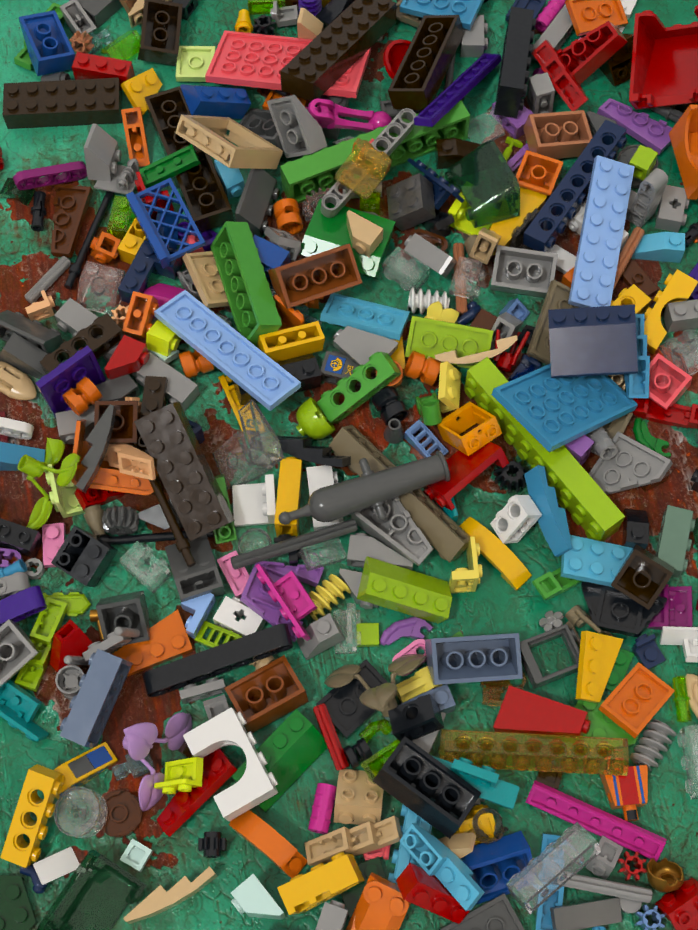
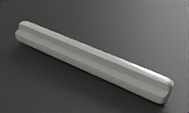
M564 871L558 874L557 882L559 886L650 903L653 893L650 888Z

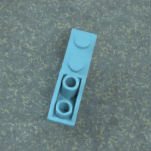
M415 823L410 825L399 842L429 876L435 875L465 911L472 910L485 893L473 880L472 875L474 873L436 837Z

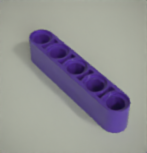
M40 586L29 587L0 600V627L8 619L18 622L47 608Z

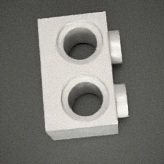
M514 495L509 498L506 506L497 512L496 517L490 524L503 544L518 543L542 514L529 495Z

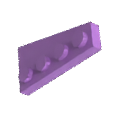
M611 98L599 107L597 114L615 120L617 125L627 129V134L645 146L652 148L659 155L671 144L669 132L672 130V127L667 126V122L661 119L659 122L649 118V114L644 112H634L632 107Z

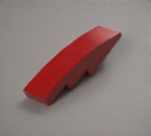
M545 40L532 52V55L541 65L540 68L543 72H548L554 89L570 110L576 111L589 99L550 42Z

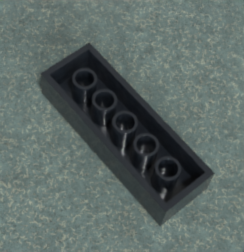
M511 6L504 40L494 115L517 118L518 111L523 110L524 99L521 98L526 96L528 84L526 83L528 82L530 72L527 70L530 68L531 57L529 56L532 53L533 44L531 43H533L535 33L531 30L535 29L536 19L533 18L534 10Z

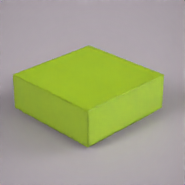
M356 623L357 647H379V623Z

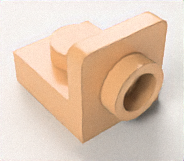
M45 290L41 291L43 301L34 302L30 306L25 307L31 321H41L55 315L52 309L55 307L51 295H46Z

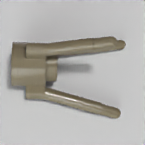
M579 605L571 608L565 615L569 620L566 624L576 634L579 648L581 639L575 626L581 628L587 623L596 632H602L604 635L614 637L608 631H603L591 621L590 616Z

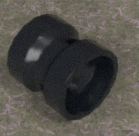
M364 738L357 740L353 746L348 745L343 748L352 769L360 766L361 762H368L374 758Z

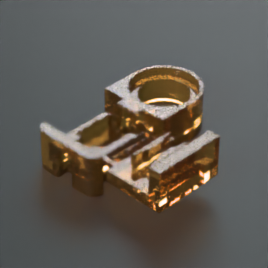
M522 672V684L519 686H513L509 680L480 682V687L483 688L482 705L501 707L503 700H500V694L504 690L507 691L509 685L519 689L524 688L526 683L524 672Z

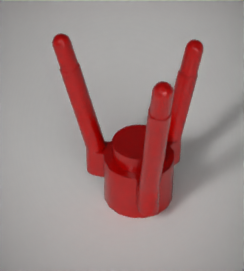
M499 329L496 330L495 349L498 348L496 340L500 339ZM529 331L526 332L515 353L517 341L512 345L509 353L502 352L501 355L494 356L493 361L496 362L498 370L511 372L512 366H515L516 360L530 335Z

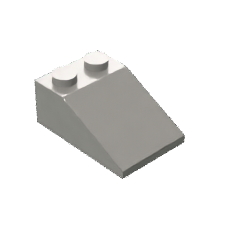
M295 95L267 101L286 158L312 154L327 147L321 126Z

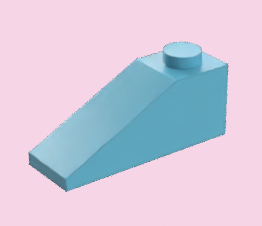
M659 232L646 234L642 237L631 259L680 263L685 252V233Z

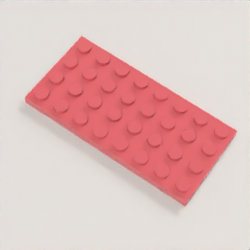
M224 30L205 75L206 82L282 90L280 70L313 39ZM371 48L323 95L357 98L371 54Z

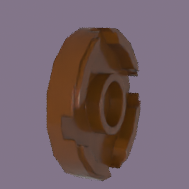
M116 790L109 792L102 797L96 809L97 824L110 837L123 838L129 836L138 829L142 822L143 811L140 808L139 800L128 791Z

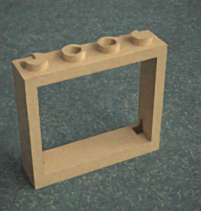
M181 114L175 132L228 168L277 169L283 150L230 117Z

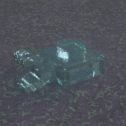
M108 29L102 30L97 35L94 32L89 34L93 37L92 44H94V47L88 54H95L103 49L102 44L108 45L113 42Z
M148 753V755L144 759L155 769L150 754ZM129 754L125 755L127 762L112 767L117 781L126 778L130 773H132L135 779L150 772L140 760H133Z

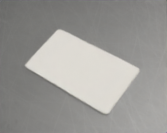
M72 847L33 863V867L42 885L81 867Z

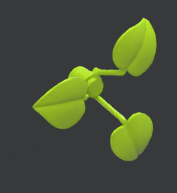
M47 438L45 462L24 455L18 463L17 469L27 474L26 479L30 480L44 495V497L36 502L32 510L28 525L26 526L28 528L37 530L42 527L48 520L53 507L51 501H49L50 496L34 478L40 477L43 472L50 471L59 474L57 485L65 487L71 482L76 473L80 456L75 453L69 454L63 459L60 469L47 466L52 464L54 467V464L60 461L65 449V443L62 440Z

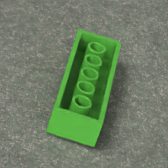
M226 221L210 247L237 330L257 347L259 335L278 331L282 326V320L278 314L276 302L272 296L270 284L267 281L264 266L261 264L258 249L255 246L248 222Z

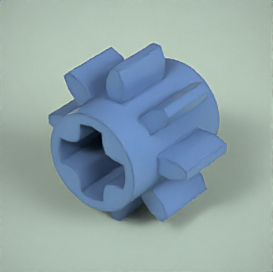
M643 905V913L635 912V915L639 917V921L635 923V926L640 925L643 930H656L657 927L663 929L665 926L661 923V918L665 917V914L657 912L658 906H654L649 910L647 905ZM649 915H652V921L655 922L651 925L647 924L648 920L645 918Z

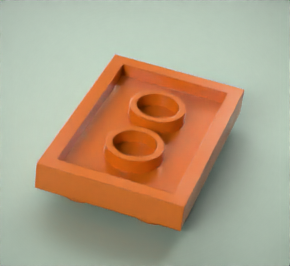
M620 0L565 1L577 36L586 35L607 21H610L617 28L625 27L628 24Z
M638 662L600 705L598 710L636 739L673 695L675 690Z

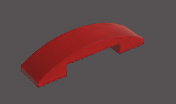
M632 398L638 404L636 409L632 411L633 415L665 425L698 429V404H692V407L673 404L665 410L650 398Z

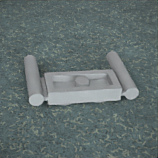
M116 627L114 632L107 635L108 639L89 645V650L83 652V656H65L64 663L67 665L88 666L92 653H96L97 649L111 653L132 641L131 637H139L140 631L135 628Z

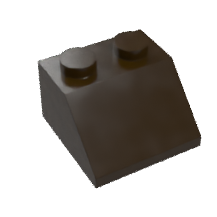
M636 544L622 564L611 586L649 610L674 574V567Z

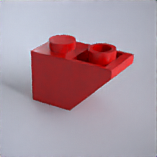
M71 619L53 635L49 664L57 673L61 668L67 666L64 663L65 656H83L82 653L89 650L88 646L92 644V641Z

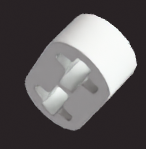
M0 417L1 435L24 440L32 438L33 425Z

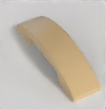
M515 335L496 340L497 349L459 358L457 350L436 354L435 359L454 364L480 362L486 357L492 358L508 349L518 340V336Z

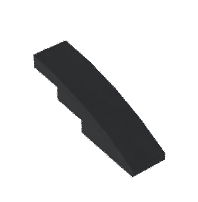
M264 437V442L301 460L335 467L351 465V456L331 455V447L312 446V437Z

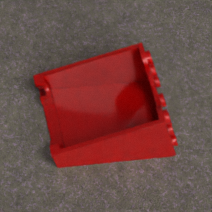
M698 5L695 6V8H694V13H695V15L697 16V18H698ZM645 10L642 13L635 14L629 102L636 110L698 103V21L687 25L675 24L672 27H665L653 11Z

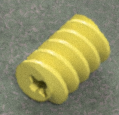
M334 574L329 575V581L323 580L322 586L317 585L315 587L316 592H309V596L317 606V609L309 614L315 621L318 620L317 614L325 616L324 608L329 611L332 610L331 602L335 605L339 604L337 597L345 599L344 591L351 594V590L346 583Z

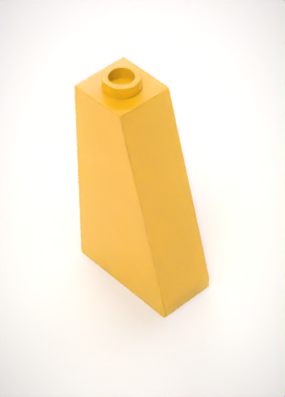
M510 183L490 230L502 236L498 245L511 247L544 206L548 195Z
M296 457L280 459L274 522L276 537L281 534H290L291 536H298L299 518L292 520L286 525L281 524L279 521L280 513L300 509L303 465L302 460Z

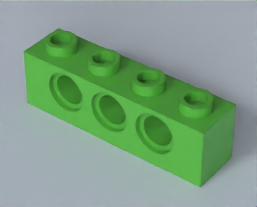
M376 352L369 357L370 361L364 365L357 366L352 371L353 374L351 376L341 379L337 382V387L321 395V399L316 403L330 423L338 424L402 374L388 353ZM373 369H376L377 376L372 379L371 372ZM359 381L361 388L356 392L355 384ZM341 394H343L345 397V400L342 404L339 403V397Z

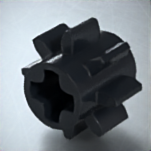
M261 15L258 19H254L253 33L275 35L276 22L271 21V16Z
M204 832V838H198V850L203 851V857L220 858L221 851H227V840L222 838L221 832Z

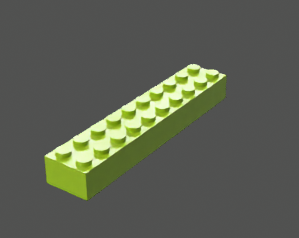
M486 357L468 369L464 388L466 395L470 399L473 398L477 406L496 416L505 441L515 447L520 459L526 460L530 465V469L537 465L545 466L548 486L555 487L558 503L562 508L567 509L571 513V518L577 525L582 526L587 538L604 542L619 530L625 516L563 445L548 452L491 395L494 388L509 382L491 360Z

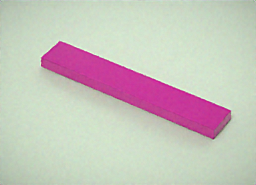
M536 780L525 802L602 837L603 835L629 850L638 851V854L649 859L654 858L656 862L666 844L667 839Z

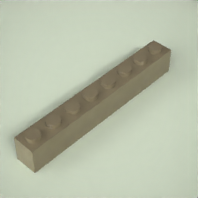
M353 425L342 427L329 444L335 456H351V465L348 468L359 476L363 474L359 464L362 458L367 459L371 471L373 470L374 472L395 467ZM417 489L399 496L401 504L409 512L412 520L420 528L430 545L438 551L439 556L448 562L458 559L466 550L470 536L422 490Z

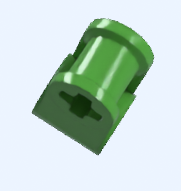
M436 392L432 393L431 396L415 397L418 414L425 425L432 426L442 422L440 403Z

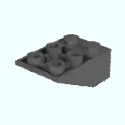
M207 534L189 541L190 551L196 562L192 567L187 566L182 553L178 552L175 544L165 547L181 602L209 593L214 594L215 597L226 594Z

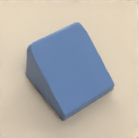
M516 298L510 300L499 313L501 315L507 312L523 322L530 314V311Z

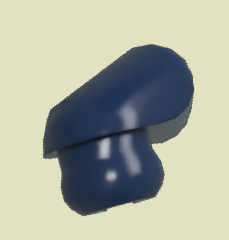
M472 301L467 305L468 311L457 319L459 324L466 325L477 316L481 310L477 302Z
M31 864L27 868L21 867L20 873L31 877L34 885L33 891L37 894L44 893L48 883L41 884L33 865Z

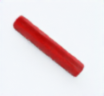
M324 703L313 707V711L337 771L345 769L349 764L329 712Z

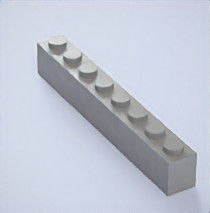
M71 298L54 315L57 327L65 333L68 331L72 334V337L76 336L81 329L90 326L98 318V316ZM98 335L95 338L98 339L102 337V335ZM115 346L113 349H111L109 352L103 355V358L107 362L110 360L117 346ZM149 352L148 362L145 365L143 364L139 371L128 375H132L143 387L146 376L167 377L168 383L165 399L168 400L169 404L180 402L185 412L200 394L198 385Z

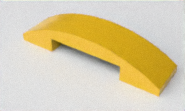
M469 516L459 526L470 537L475 536V543L480 545V554L501 573V577L516 591L532 577L531 573L517 556L478 521Z

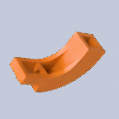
M248 810L231 820L228 824L290 878L297 876L306 865L307 859L289 841L252 811Z

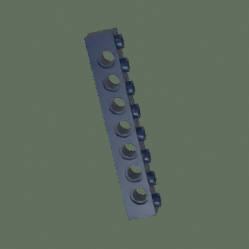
M609 120L604 121L525 230L524 245L542 252L553 248L556 237L565 231L569 219L572 220L575 217L579 205H583L587 199L594 158L599 155L615 160L618 150L623 149L627 143L626 128Z

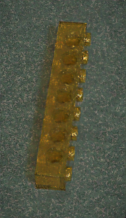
M441 729L439 755L441 759L452 763L454 759L459 760L461 757L471 760L474 766L481 768L484 765L497 770L508 769L627 776L629 750L627 738Z

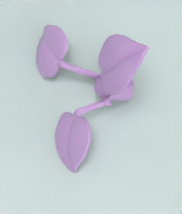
M179 712L173 715L167 722L165 728L166 738L163 739L157 738L158 729L155 724L150 722L138 723L123 730L125 734L122 743L123 748L128 750L129 756L133 760H140L150 771V775H145L139 786L138 797L142 811L149 810L164 795L162 790L154 788V783L164 782L165 776L161 772L156 773L155 769L144 758L148 755L150 749L153 748L152 744L154 742H168L170 750H178L185 741L183 735L192 730V717L190 713Z

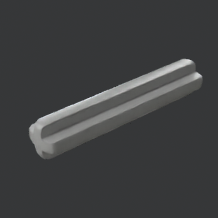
M62 256L25 294V299L31 304L36 302L42 295L41 291H46L71 265L70 260Z

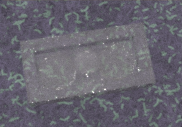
M339 538L304 547L299 551L307 571L342 562L347 558Z

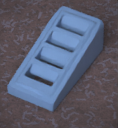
M420 420L416 421L404 433V439L424 458L430 457V454L436 449L441 451L444 457L449 453ZM426 437L427 439L420 444L419 441ZM432 443L433 445L426 450L425 447Z

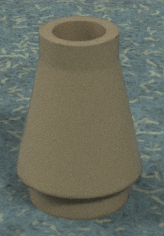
M101 505L85 508L83 516L92 534L98 538L100 535H106L102 523L104 509L101 508Z

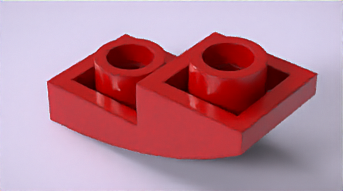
M78 488L74 492L83 510L93 505L109 503L125 495L124 492L89 488L86 494Z

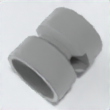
M76 665L64 666L58 671L55 678L57 688L70 701L75 695L77 696L81 688L79 687V682L84 675L81 668Z

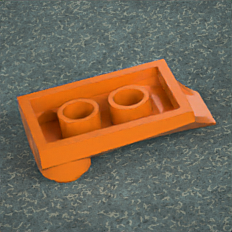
M371 872L346 930H399L411 903L403 899L397 884Z

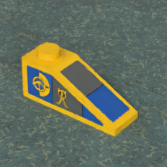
M106 742L54 769V771L62 773L60 782L63 783L58 796H55L57 800L61 801L118 762V759Z

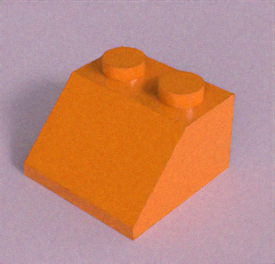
M526 150L513 184L551 196L557 187L564 162Z

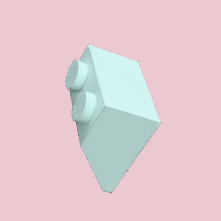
M254 874L231 892L234 897L231 903L241 915L245 912L249 917L283 920L286 917Z

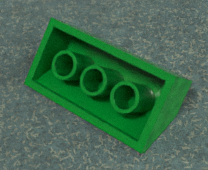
M297 709L256 749L258 753L261 751L268 762L265 768L268 773L272 772L278 781V785L275 786L278 793L258 805L265 813L327 749L324 737ZM247 760L231 776L235 783L244 775Z

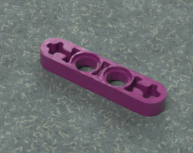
M83 161L23 170L14 175L13 181L19 190H26L82 180L87 177L86 164Z

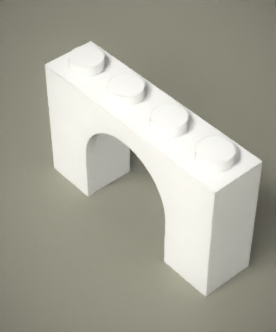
M232 707L183 735L194 757L203 758L215 750L228 745L243 749L247 760L244 775L237 783L213 796L223 818L227 821L235 819L278 793L275 787L278 785V781L272 772L268 773L265 768L268 762L261 751L257 752L254 746L257 744V741L252 732L247 733L244 727L247 722L241 711L237 713Z

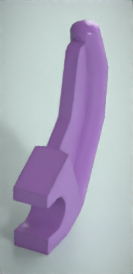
M417 617L399 620L383 631L379 643L383 646H389L402 637H410L416 640L425 639L420 630L427 629L428 632H431L433 627L425 620Z

